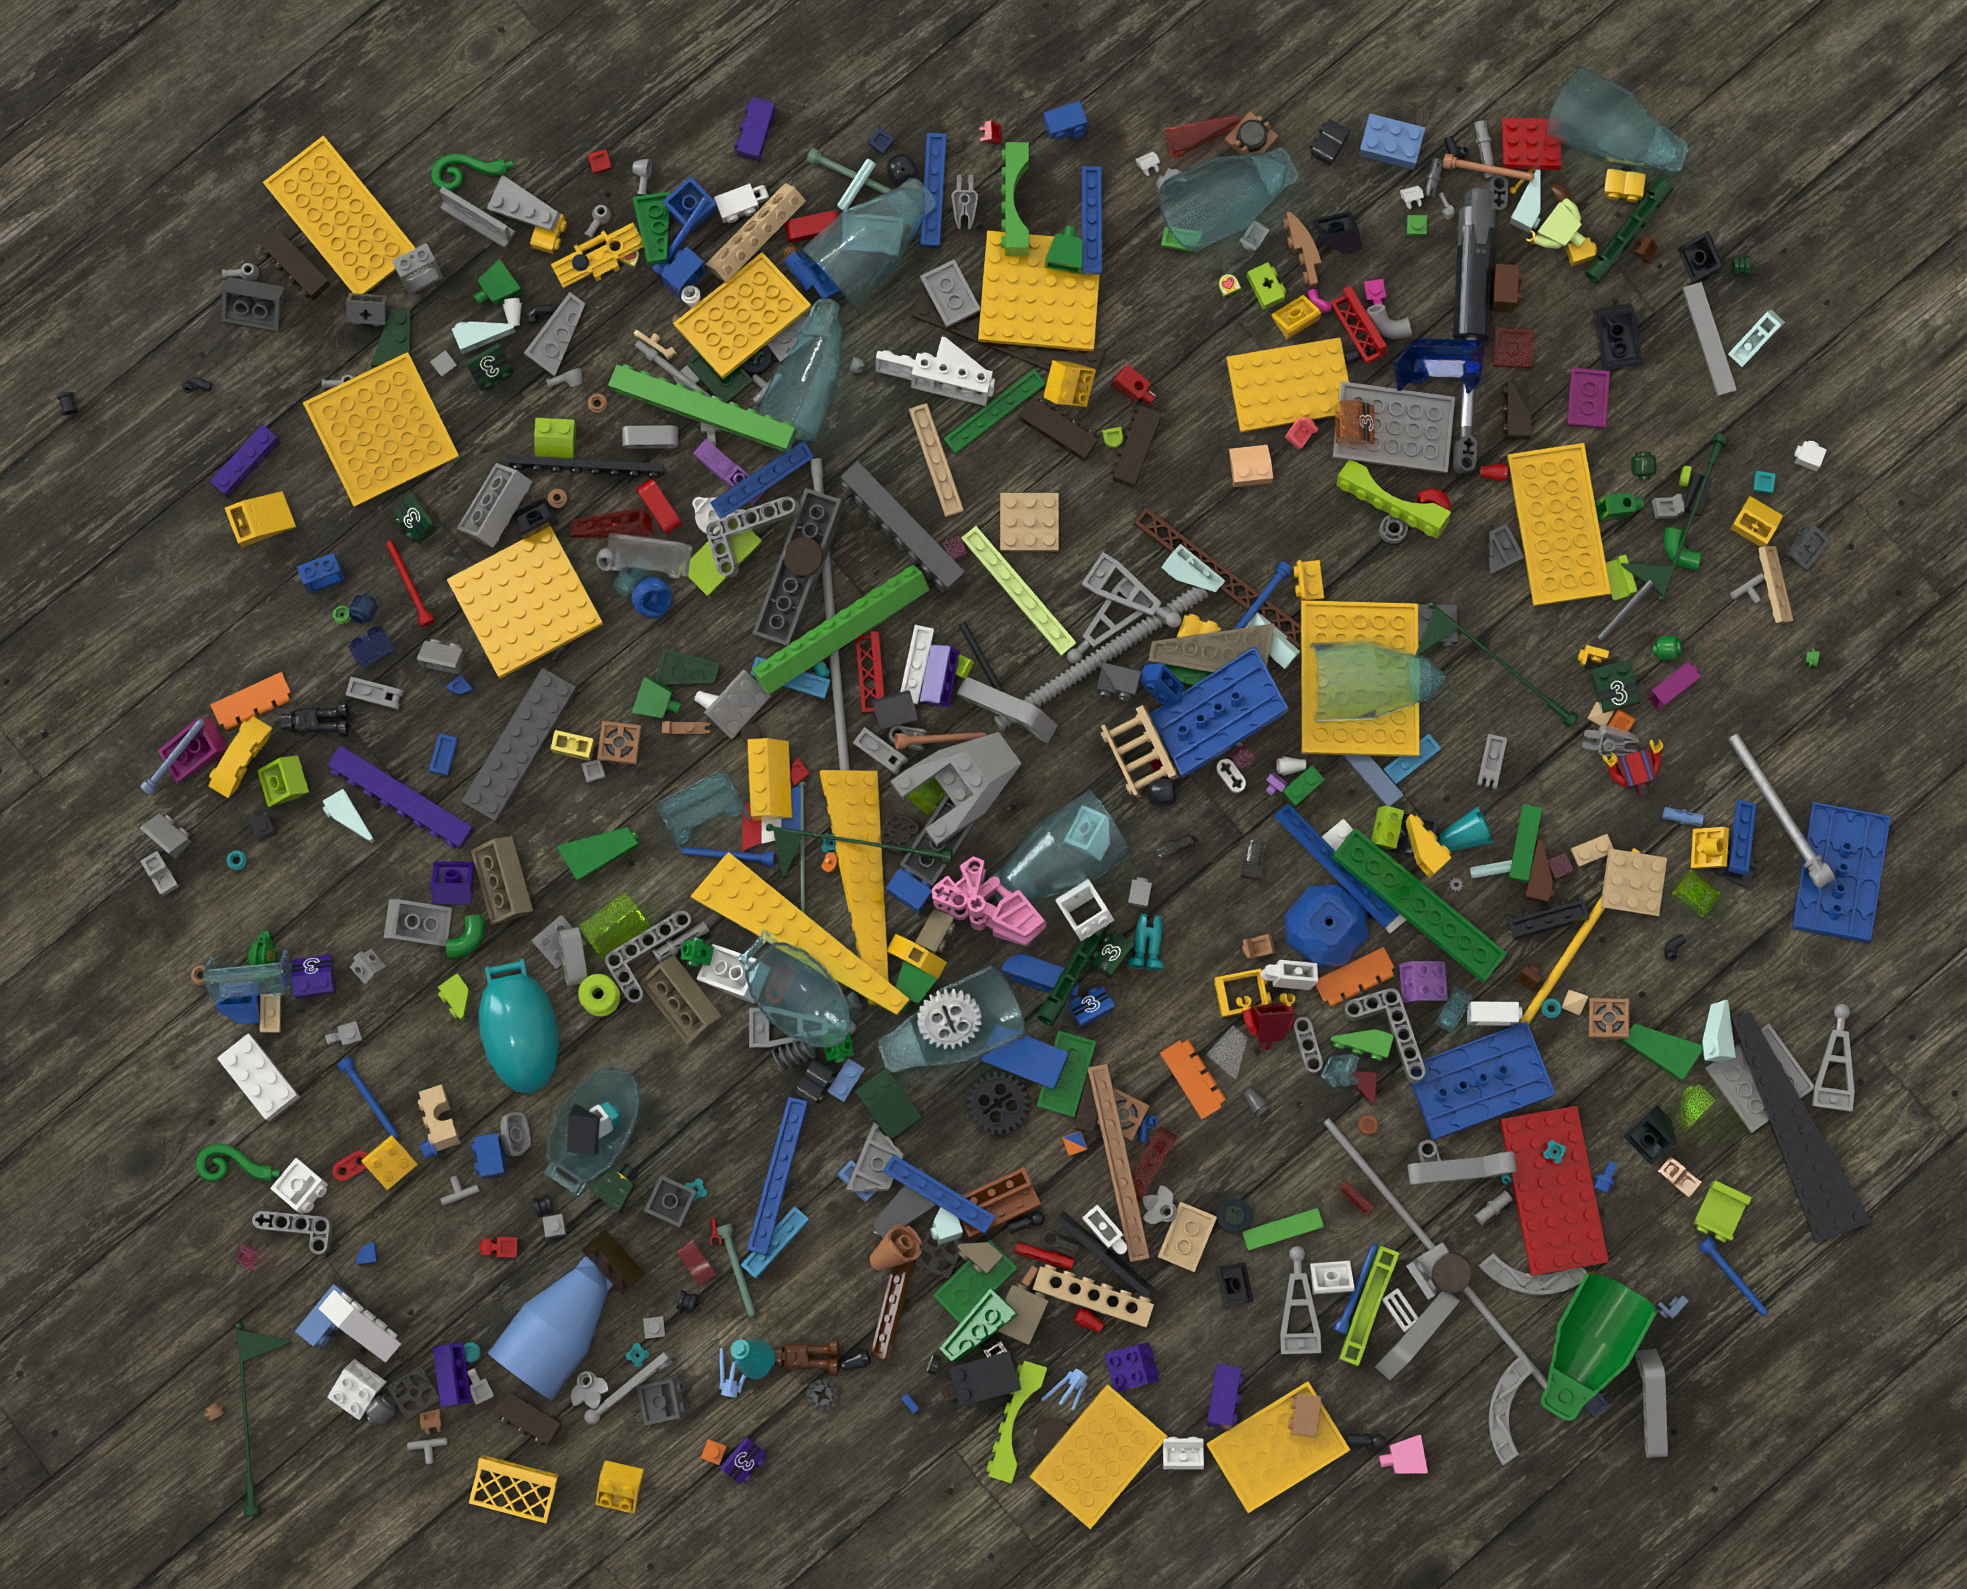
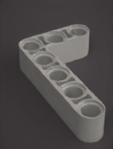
M788 496L709 523L706 528V534L718 572L729 578L735 577L739 572V565L732 546L731 537L796 515L800 510L799 502ZM792 501V509L790 511H786V504ZM770 508H774L775 513L772 517H768L767 512ZM756 514L757 519L751 524L749 521L750 516ZM737 520L739 525L737 529L732 530L731 525L733 521ZM719 526L720 534L714 536L713 531ZM725 545L726 551L720 555L719 548ZM731 563L732 569L726 573L725 566Z
M965 677L956 693L960 698L1023 725L1036 738L1046 743H1049L1058 726L1038 707L969 677Z
M686 911L676 912L607 954L605 958L606 965L630 1003L640 1004L644 999V992L628 965L666 943L667 940H671L688 930L692 925V919ZM680 916L688 918V922L685 925L677 923ZM669 926L671 928L670 934L662 935L660 933L661 928ZM647 936L654 938V942L650 946H646L643 943ZM631 946L637 948V952L633 956L627 955V949ZM614 956L620 958V963L617 966L610 965V959ZM623 973L630 975V979L626 983L620 982V976ZM633 990L640 991V996L636 1000L630 998V993Z
M1390 988L1347 1002L1344 1015L1350 1021H1357L1385 1012L1407 1079L1414 1084L1420 1083L1424 1079L1425 1067L1400 993L1396 989ZM1393 995L1396 1001L1389 1003L1386 1000V996ZM1375 1001L1378 1006L1375 1009H1371L1367 1006V1003ZM1350 1007L1358 1008L1359 1012L1355 1015L1350 1014L1348 1011ZM1398 1013L1403 1019L1398 1022L1394 1021L1392 1015ZM1406 1032L1409 1038L1401 1040L1398 1034ZM1407 1050H1411L1414 1052L1415 1057L1409 1059L1404 1053ZM1411 1070H1420L1421 1076H1412Z
M1504 1152L1478 1158L1407 1165L1410 1185L1489 1178L1517 1172L1514 1152Z
M1441 1291L1400 1341L1378 1362L1375 1368L1390 1381L1410 1362L1460 1300L1452 1293Z
M1656 1349L1637 1350L1635 1353L1636 1365L1643 1381L1646 1457H1667L1664 1366Z

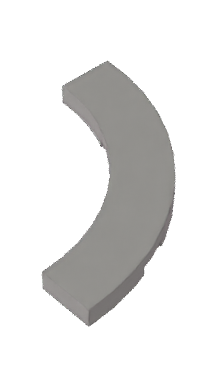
M1494 1253L1478 1265L1488 1277L1501 1286L1530 1295H1549L1569 1290L1579 1285L1587 1273L1583 1267L1552 1274L1530 1276L1529 1273H1523L1508 1266Z
M1524 1354L1517 1358L1503 1373L1496 1385L1490 1403V1436L1502 1465L1520 1455L1511 1437L1509 1413L1518 1387L1535 1371Z

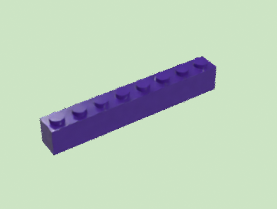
M341 745L327 764L331 768L330 772L338 778L341 775L348 779L346 782L355 788L360 786L364 789L363 793L371 798L374 796L381 799L379 803L387 808H390V806L397 809L396 813L405 819L407 816L412 818V823L422 829L425 826L430 830L429 834L439 839L441 836L446 839L445 844L453 849L456 847L462 849L474 831L472 826Z

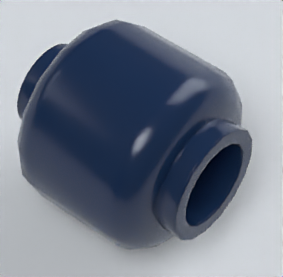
M369 594L355 596L348 610L351 619L360 624L370 622L377 610V604Z

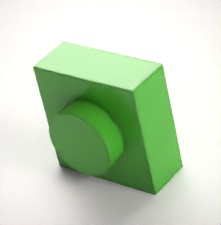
M1407 215V236H1426L1427 215Z

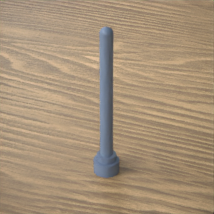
M203 719L197 720L152 778L145 779L140 787L144 792L149 795H153L156 792L159 780L204 726L205 721Z

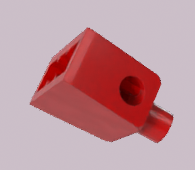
M1128 364L1120 370L1110 384L1134 402L1141 398L1149 405L1156 396L1148 390L1151 383Z

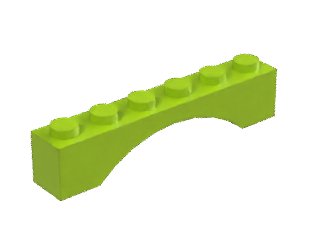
M1348 460L1338 474L1336 486L1340 487V489L1350 492L1360 500L1367 501L1377 509L1384 510L1394 518L1401 519L1409 526L1418 528L1428 536L1438 539L1449 523L1450 511L1435 503H1411L1393 497L1375 483L1367 467L1354 460Z
M1382 1246L1378 1248L1338 1360L1359 1366L1379 1305L1398 1259V1252Z
M1024 1361L1023 1365L1019 1364L1017 1374L1022 1390L1010 1393L1014 1396L1011 1403L1007 1402L1004 1414H1007L1005 1422L1001 1421L998 1433L1001 1434L1000 1441L995 1440L992 1450L996 1454L993 1461L989 1460L986 1472H989V1477L1012 1484L1017 1468L1012 1448L1014 1420L1025 1400L1041 1388L1047 1370L1046 1367Z

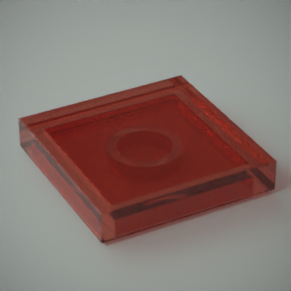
M1495 328L1493 367L1532 369L1533 329Z
M1347 1181L1341 1184L1338 1190L1365 1215L1370 1214L1375 1209Z

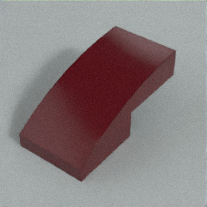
M693 1240L676 1250L700 1286L717 1275Z

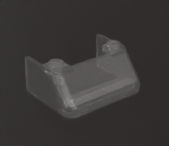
M609 533L607 565L611 567V570L622 571V567L669 573L668 577L680 578V575L688 577L692 546L678 541Z

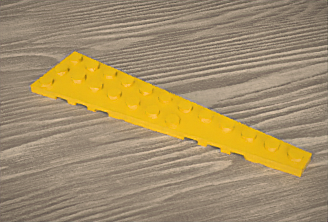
M821 770L820 777L824 796L826 795L828 803L827 810L832 822V834L834 833V836L881 843L877 771ZM835 840L848 910L851 912L852 929L855 931L856 948L859 950L860 959L889 982L882 848ZM867 999L868 1005H877L872 1000Z
M729 852L690 896L693 900L716 911L723 917L730 919L744 929L751 931L758 937L770 942L772 945L814 969L823 972L828 977L837 980L842 985L851 988L895 1015H898L910 1001L903 993Z

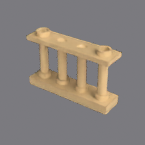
M1143 705L1136 708L1138 714L1135 715V718L1111 730L1106 725L1101 726L1103 730L1101 732L1102 738L1105 743L1109 742L1128 782L1126 788L1130 795L1134 794L1137 798L1141 797L1138 789L1150 784L1152 781L1163 776L1173 780L1179 777L1147 708ZM1138 724L1144 725L1146 729L1144 735L1117 747L1113 737ZM1147 741L1149 743L1152 742L1154 746L1153 752L1126 765L1122 754ZM1154 759L1161 760L1163 766L1160 767V770L1134 782L1130 774L1131 771Z

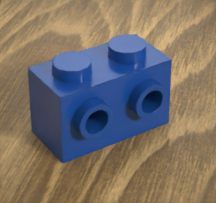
M1163 663L1145 665L1139 682L1150 692L1156 701L1162 704L1178 702L1184 685Z

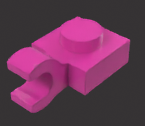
M1383 279L1364 282L1366 301L1373 302V305L1382 304L1381 300H1386Z

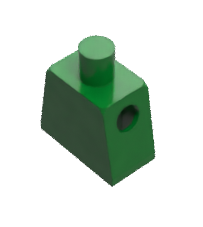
M1066 226L1064 235L1055 234L1045 260L1044 268L1081 274L1082 238L1075 237L1076 228Z
M499 259L478 279L481 290L473 296L479 305L489 299L494 306L504 303V299H511L521 295L522 291Z
M1632 492L1603 496L1595 503L1598 523L1630 517L1636 510L1644 508L1643 499H1634Z
M645 676L632 712L664 718L667 711L678 714L681 703L671 699L674 693L672 689L649 676Z
M906 961L902 965L895 986L896 989L910 999L902 1009L905 1012L911 1002L919 1006L938 981L936 977Z

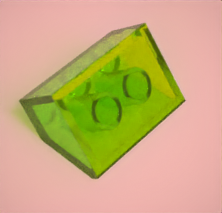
M625 891L579 925L578 928L602 960H605L608 953L636 937L648 928L650 924Z

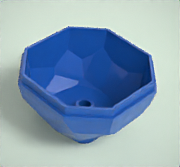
M1338 884L1309 886L1284 915L1286 944L1309 963H1317V969L1344 967L1370 937L1367 910ZM1327 919L1332 920L1333 924L1331 926L1326 925L1325 921Z

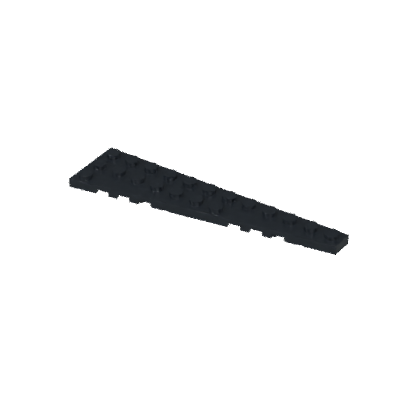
M1751 1012L1731 1018L1814 1242L1817 1243L1872 1223Z

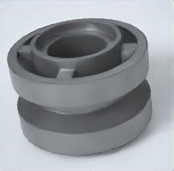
M1388 515L1383 519L1379 533L1386 543L1397 544L1405 538L1408 525L1401 519ZM1395 525L1399 531L1391 533L1388 527Z

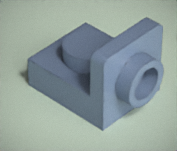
M1684 1296L1679 1297V1299L1675 1297L1668 1304L1671 1307L1670 1309L1661 1302L1656 1307L1659 1309L1658 1313L1664 1319L1669 1318L1671 1320L1687 1304L1688 1300Z

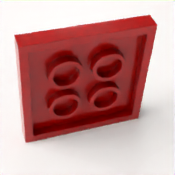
M1502 118L1503 168L1561 170L1560 119Z

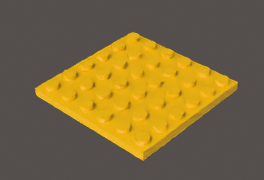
M987 231L978 342L1093 352L1100 275H1082V268L1081 274L1044 268L1054 236L1029 234L1028 256H1005V249L1001 248V238L1005 237V232Z
M408 352L303 402L354 507L459 457Z
M551 526L447 579L499 679L603 625Z

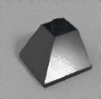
M1350 211L1313 220L1322 242L1341 253H1353L1356 250L1362 249L1359 228Z
M1658 1105L1624 1135L1626 1140L1650 1165L1677 1143L1672 1121Z

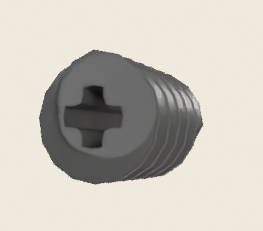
M807 1034V1041L800 1037V1044L795 1040L792 1041V1048L788 1043L785 1044V1051L782 1047H778L779 1054L772 1050L773 1058L782 1071H788V1066L791 1069L794 1068L795 1063L801 1065L802 1060L805 1062L809 1061V1057L812 1059L816 1058V1048L809 1034Z

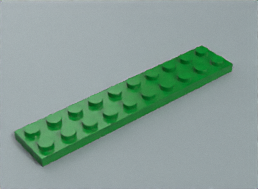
M1354 828L1331 856V858L1482 983L1488 979L1507 954L1358 829Z

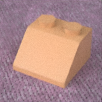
M1268 445L1229 449L1233 487L1272 483L1273 472Z

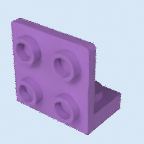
M1412 961L1399 964L1403 1003L1448 1000L1444 961Z

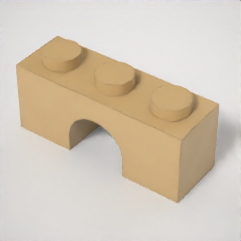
M442 1084L420 1091L421 1099L418 1100L420 1110L424 1111L426 1115L423 1117L425 1127L430 1129L428 1139L431 1146L435 1145L436 1149L440 1151L460 1144L453 1120H438L442 1112L450 1110L448 1098Z

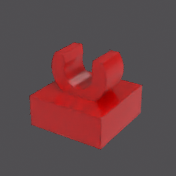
M986 121L985 126L980 127V131L985 132V136L981 137L980 140L994 145L1002 144L1001 125L993 121Z

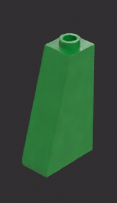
M628 827L562 844L557 849L579 883L639 847L637 841L640 839L634 830L630 831Z
M1637 1024L1629 1027V1039L1621 1040L1623 1044L1678 1081H1682L1703 1051V1046Z

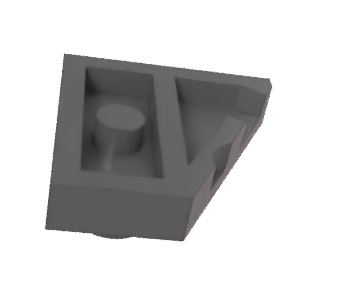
M1507 523L1488 533L1490 575L1525 558Z

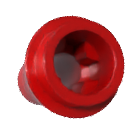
M1504 463L1481 466L1480 477L1499 482L1508 481L1509 466L1504 465Z
M1082 1307L1079 1308L1073 1319L1076 1325L1097 1333L1101 1331L1104 1322L1100 1321L1090 1310Z

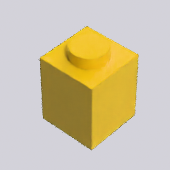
M1590 237L1585 238L1579 247L1574 243H1569L1565 249L1571 267L1594 260L1595 253H1597L1596 245L1594 242H1591Z

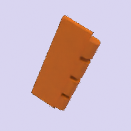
M280 672L210 705L219 725H224L227 731L239 725L236 719L238 717L243 723L244 721H249L252 716L257 717L254 711L256 709L260 715L275 709L273 701L276 702L278 707L290 702L288 694L291 691L283 673Z
M1382 947L1318 978L1315 986L1323 1002L1327 1001L1329 1006L1333 1007L1343 1002L1340 995L1342 993L1347 1000L1361 993L1359 985L1366 991L1378 985L1376 977H1379L1382 983L1393 978L1392 969H1394V966L1385 948Z
M1189 1039L1183 1043L1179 1040L1160 1052V1054L1203 1120L1222 1108L1220 1104L1226 1098L1220 1088L1213 1092L1211 1091V1088L1217 1084L1209 1071L1201 1075L1200 1072L1206 1069V1066L1199 1055L1193 1058L1189 1056L1196 1052Z

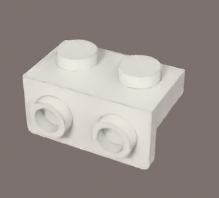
M1169 1437L1168 1439H1163V1469H1204V1439L1189 1437L1188 1439Z

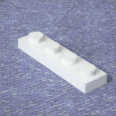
M919 625L914 627L900 691L910 690L914 705H918L934 633L933 628Z

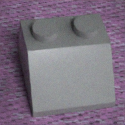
M431 639L430 642L424 641L417 661L425 668L460 675L465 652L461 649L460 645L450 643L447 646L443 645L439 640Z
M158 814L143 824L140 829L176 859L191 843L187 838L189 834L181 827L179 830L174 827L175 821L167 814L164 817Z

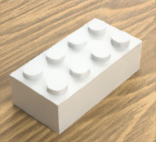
M249 1033L217 1058L267 1121L272 1120L300 1097Z
M333 1290L318 1309L338 1328L384 1362H387L401 1345L396 1339L398 1335L390 1328L386 1330L387 1325L380 1319L374 1320L376 1317L368 1310L363 1312L364 1308L356 1301L351 1303L352 1299L343 1292L340 1295Z

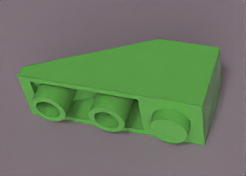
M1374 1029L1332 1036L1329 1042L1333 1043L1335 1048L1344 1050L1347 1047L1352 1049V1053L1358 1055L1366 1053L1371 1055V1059L1382 1061V1059L1388 1058L1394 1035Z

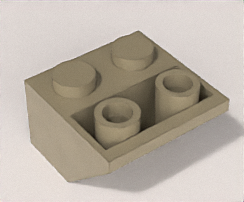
M933 909L915 943L935 955L937 953L941 954L947 944L945 941L947 935L951 937L956 928L954 917Z

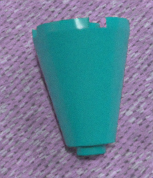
M1478 806L1439 834L1440 838L1437 841L1441 846H1446L1451 852L1492 844L1494 839L1493 837L1490 838L1489 833L1491 831L1483 813L1478 814L1480 812Z
M740 1339L736 1340L731 1346V1354L739 1371L748 1378L760 1379L765 1377L775 1364L774 1349L764 1340Z

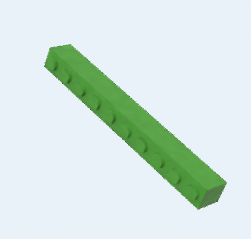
M623 364V366L616 365L608 384L611 391L779 451L790 453L797 435L794 425L790 422L783 421L781 423L770 415H765V417L758 415V412L753 409H741V406L736 403H724L721 398L716 396L707 397L704 392L696 389L690 391L685 385L676 383V385L671 384L669 380L663 377L658 379L651 377L652 375L646 371H634L633 367Z
M914 565L904 569L903 572L890 578L883 585L873 589L866 596L856 600L849 607L841 610L815 629L810 630L764 662L759 663L752 671L760 687L768 695L928 592L930 589L922 572Z

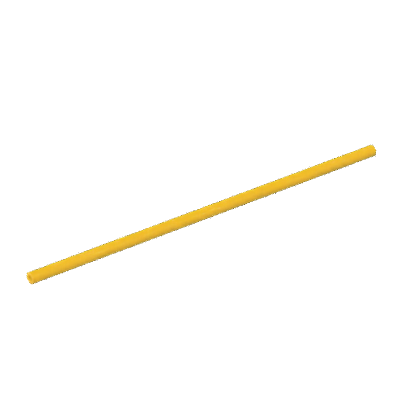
M1633 848L1631 851L1634 853H1641L1635 848ZM1602 896L1589 914V920H1585L1518 1024L1527 1021L1529 1025L1605 910V908L1600 907Z

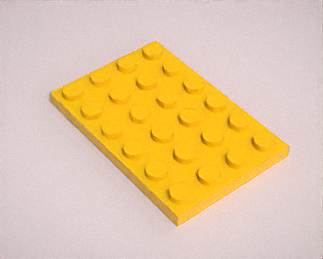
M761 252L736 272L727 282L721 284L673 324L716 373L724 379L809 311L812 306Z
M1341 338L1226 357L1240 433L1294 424L1297 419L1303 417L1318 420L1337 416L1341 381L1349 382Z
M1308 1381L1206 1444L1247 1513H1250L1350 1451V1448L1322 1403L1320 1404L1316 1437L1291 1434L1292 1429H1288L1289 1418L1294 1416V1409H1291L1292 1397H1296L1297 1393L1317 1396Z
M1106 1384L1029 1477L1091 1529L1161 1446L1163 1439H1166L1168 1436Z

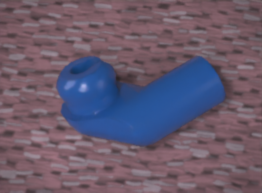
M1148 1115L1142 1120L1138 1128L1139 1142H1149L1148 1131L1157 1125L1158 1119L1156 1116Z

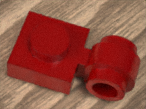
M497 1237V1244L494 1243V1239H482L479 1251H481V1255H493V1251L497 1250V1257L517 1258L518 1238Z

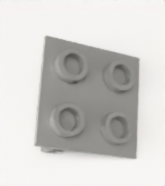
M562 915L531 940L555 969L563 964L558 931L572 928ZM581 938V940H582V946H584L586 943H585L584 940Z

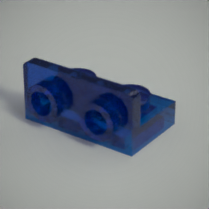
M381 626L369 629L367 635L362 638L357 637L350 642L351 645L348 646L361 669L395 650Z

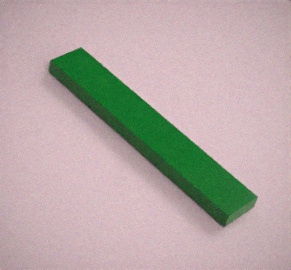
M1035 369L943 440L956 455L1040 391L1047 383Z

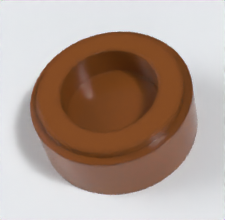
M1365 1115L1359 1120L1358 1129L1364 1135H1372L1378 1129V1121L1374 1116Z

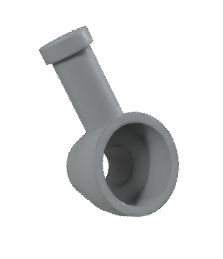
M642 159L633 163V173L640 176L637 194L647 195V182L652 173V161L650 159Z
M605 205L596 206L592 212L593 222L584 233L590 239L593 238L599 225L607 224L611 220V210ZM604 210L605 212L604 214L600 215L598 214V211Z
M245 263L240 269H223L222 276L223 279L241 277L244 280L256 281L259 277V269L253 263ZM247 268L252 269L249 273H246L245 270Z
M577 368L557 377L546 379L549 388L565 381L571 388L583 384L582 370Z
M346 374L340 380L322 379V389L334 388L344 383L347 379L355 378V376Z

